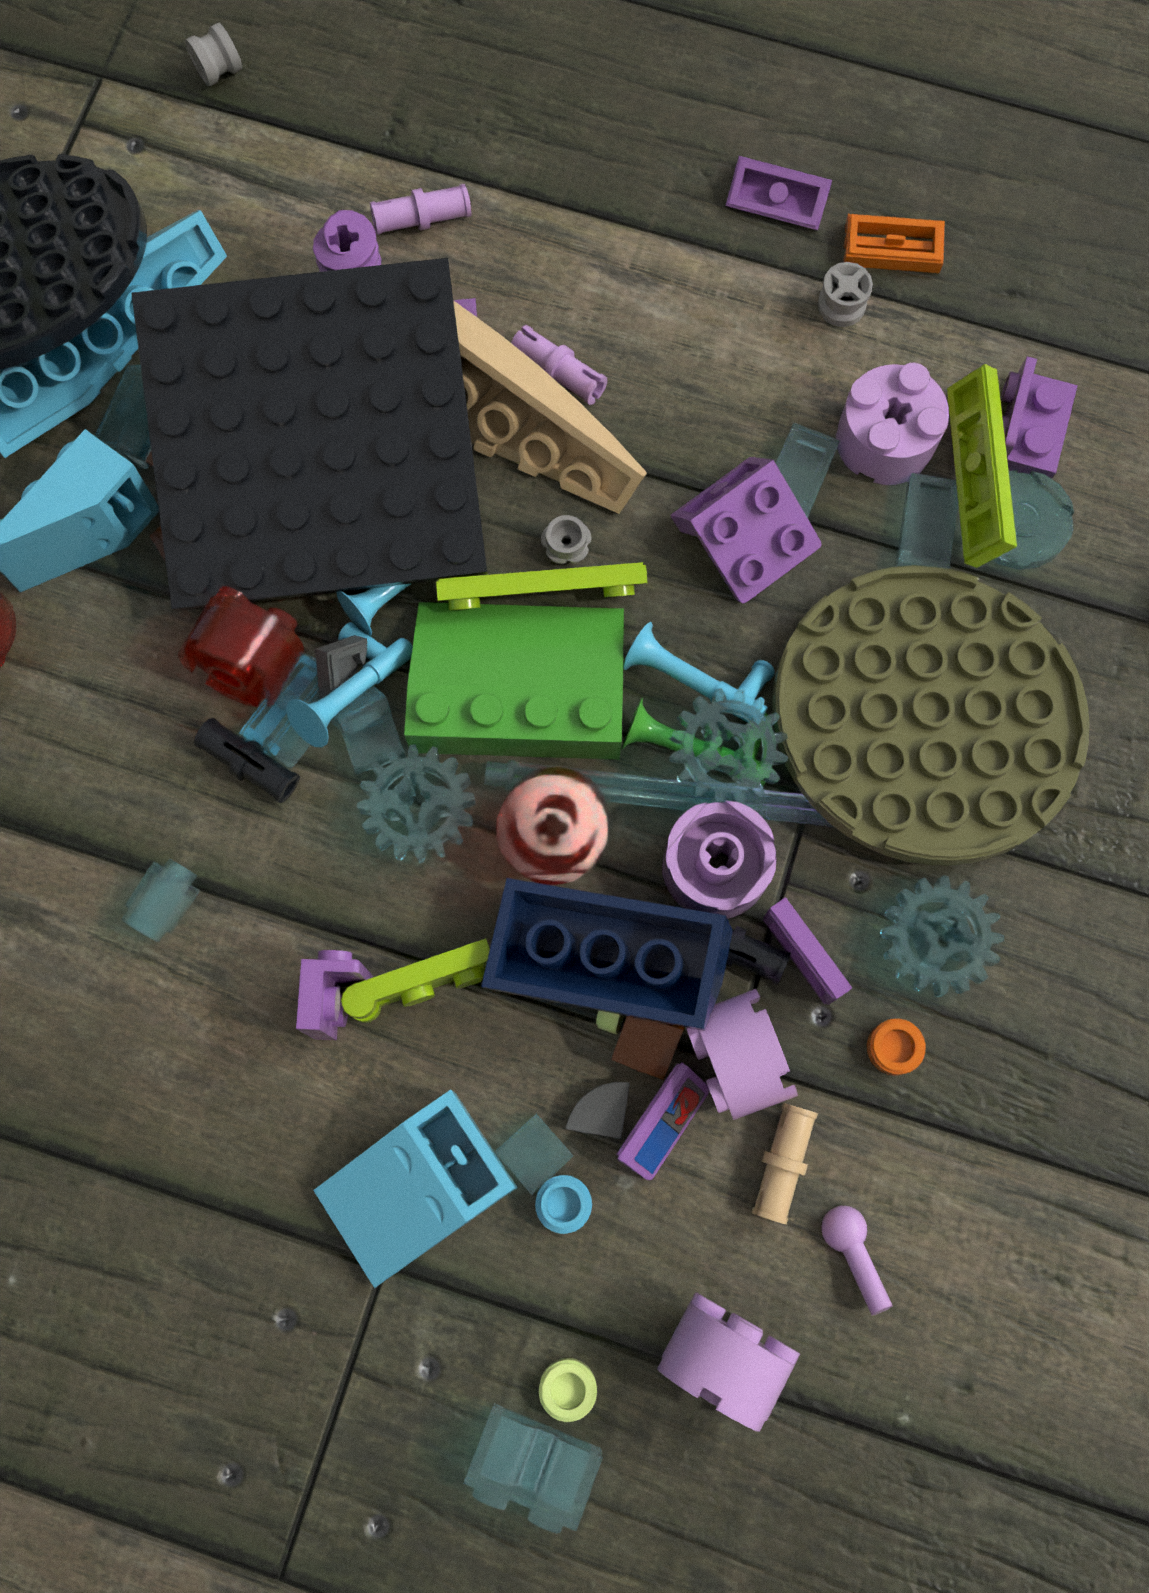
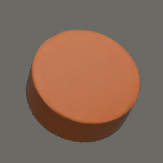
M889 1019L880 1023L871 1031L867 1040V1054L871 1063L879 1071L887 1075L898 1076L915 1070L921 1064L925 1055L926 1047L922 1033L914 1024L904 1019Z

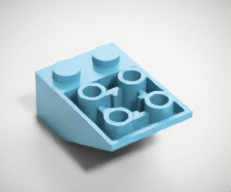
M85 429L75 441L67 443L60 450L54 464L39 480L33 481L25 488L21 500L3 519H0V573L19 592H23L128 547L157 515L159 506L135 466Z
M449 1090L405 1120L313 1191L371 1284L376 1288L518 1187L457 1094Z

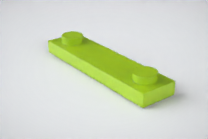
M987 364L982 365L947 388L964 563L975 568L1017 547L997 369Z
M643 562L444 578L436 582L438 601L448 600L449 610L480 608V597L597 587H603L604 597L635 595L634 584L647 583L646 565H643Z

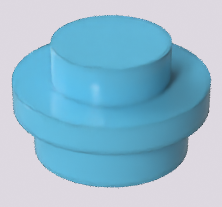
M568 1175L555 1176L546 1181L539 1189L535 1202L536 1213L541 1223L555 1233L568 1234L575 1232L587 1222L591 1214L592 1199L590 1192L575 1177Z

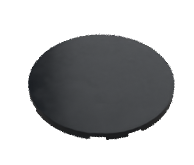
M59 154L56 160L37 161L34 155L0 160V370L46 354L82 333L114 305L137 273L147 243L146 219L133 189L113 169L104 170L97 167L91 159Z

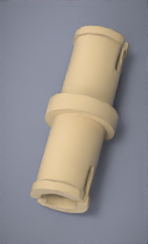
M782 1104V1113L771 1151H765L762 1162L767 1163L756 1204L751 1213L787 1225V1216L799 1174L805 1176L808 1164L803 1163L814 1121L817 1119V1113L790 1104Z

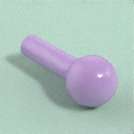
M850 1206L832 1208L827 1212L822 1221V1235L826 1243L834 1250L843 1252L871 1315L888 1310L893 1305L864 1245L867 1236V1224L864 1217L858 1210Z

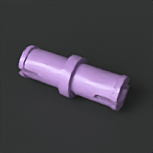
M465 184L426 193L423 192L422 188L412 190L411 196L370 202L372 221L377 235L418 226L419 230H425L430 228V223L464 216L471 217L470 199Z
M528 325L522 327V332L518 330L511 343L538 364L559 384L582 398L589 405L595 403V398H600L607 385V377L597 373L576 359L572 349L565 345L556 346L533 331Z

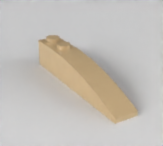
M454 301L471 443L474 444L473 450L492 457L494 454L519 464L518 470L534 477L539 473L560 482L561 489L620 514L647 472L619 441L546 371L502 335Z

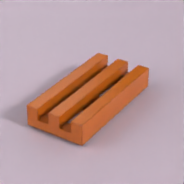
M848 214L845 223L844 262L856 263L864 268L940 273L944 259L945 221ZM857 233L887 236L886 238L857 236ZM906 237L933 239V242L906 240Z

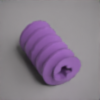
M339 210L327 219L315 236L313 243V252L319 272L382 265L375 230L372 223L364 215L352 210Z

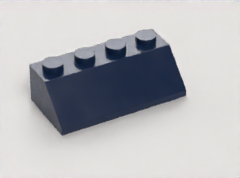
M506 878L481 987L488 990L705 1031L723 983L733 930L726 915Z

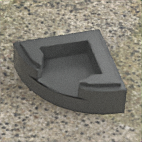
M354 635L315 649L320 699L351 678L359 664L364 665L367 654V638Z
M608 1083L588 1092L573 1108L566 1130L621 1139L630 1083Z

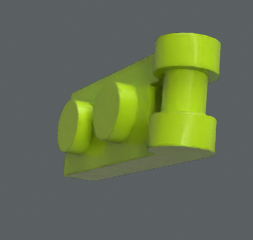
M485 938L353 984L342 995V1007L347 1014L358 1022L367 1023L378 1017L382 1006L402 1000L404 1007L422 1003L435 997L434 988L451 982L455 983L456 988L483 981L490 951L488 942Z

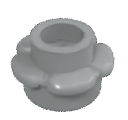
M562 515L556 517L542 532L541 544L547 549L546 556L557 564H565L566 561L578 563L589 552L587 545L591 543L590 530L581 520L574 516ZM564 538H569L571 543L564 545L561 541Z

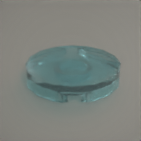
M1018 470L1009 471L1017 547L993 560L1000 565L1018 570L1039 568L1054 560L1072 537L1074 529L1072 501L1062 486L1045 474L1031 471L1030 474L1017 473Z

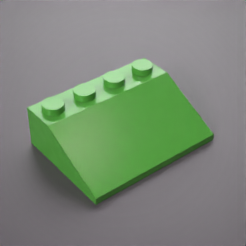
M419 602L407 684L404 732L410 752L620 760L623 705L624 609L480 604V608L449 610V603Z

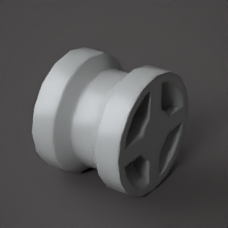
M220 22L210 26L208 34L202 37L193 35L185 39V45L190 58L207 86L217 83L219 76L227 71L235 74L242 70V63L238 52Z
M851 262L838 263L828 270L824 277L817 304L819 314L826 322L833 326L847 327L860 321L865 313L867 301L870 298L873 287L872 278L868 271L859 264ZM842 297H852L851 301H844L840 299Z

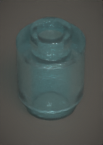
M170 858L164 867L153 862L124 904L129 909L121 920L159 943L166 932L172 934L199 894L200 890L191 885L197 875Z

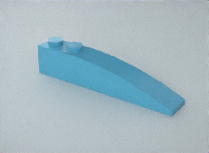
M197 210L147 237L145 253L133 280L114 305L91 326L65 344L46 354L0 370V453L4 458L88 406L101 393L99 390L117 371L120 372L132 359L131 356L138 349L132 292L201 285L227 257L201 210Z

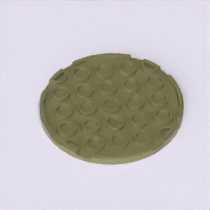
M911 565L876 570L852 579L849 584L837 589L829 596L825 595L802 618L789 639L778 664L772 697L773 723L782 758L792 779L813 808L832 826L866 848L888 857L924 865L950 866L970 864L1001 855L1026 842L1056 816L1072 795L1070 793L1077 782L1080 770L1084 767L1089 744L1090 722L1088 703L1077 668L1062 643L1058 645L1053 636L1040 623L1042 617L1010 592H1007L1005 595L986 584L978 582L979 577L954 569Z

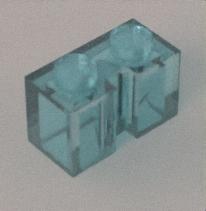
M494 1403L464 1484L474 1488L472 1496L475 1499L491 1507L505 1509L507 1502L509 1503V1500L530 1508L527 1519L540 1528L554 1533H561L562 1527L565 1526L577 1531L603 1459L602 1448Z

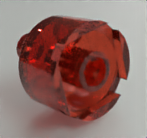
M223 586L219 589L217 595L209 599L178 651V657L184 667L191 673H193L196 666L206 672L209 677L205 684L220 694L253 707H258L262 699H265L269 708L274 706L304 652V646L294 632L298 623L291 615L278 608H269L266 611L250 603L247 597L236 589Z
M548 767L533 771L515 784L499 811L496 835L500 851L509 864L533 882L546 885H560L575 881L594 866L605 849L609 828L607 804L592 779L577 771L562 767ZM550 813L557 814L560 822H567L568 824L562 827L559 836H552L549 827L540 825V823L546 821Z

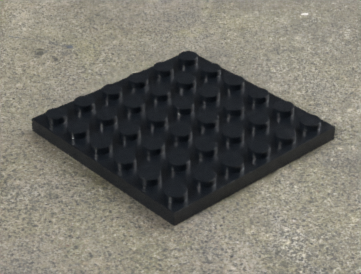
M448 258L131 293L172 610L185 611L488 574Z

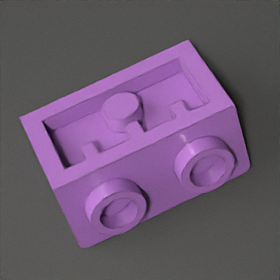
M1027 356L1018 373L1009 372L1000 397L1002 402L1008 403L1005 416H1002L1008 470L1050 482L1057 471L1078 385L1033 374L1037 359Z
M340 950L318 951V960L301 959L297 1030L315 1040H337L338 1027H345L348 1014L342 1007L341 999L343 993H340V986H351L373 978V975L359 960L352 959L353 953Z

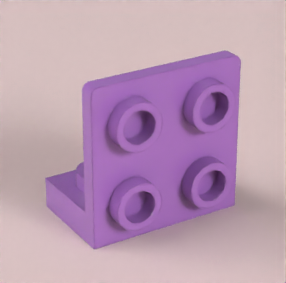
M749 457L670 515L680 532L698 537L733 596L741 603H746L817 551L822 545L811 523L772 459Z

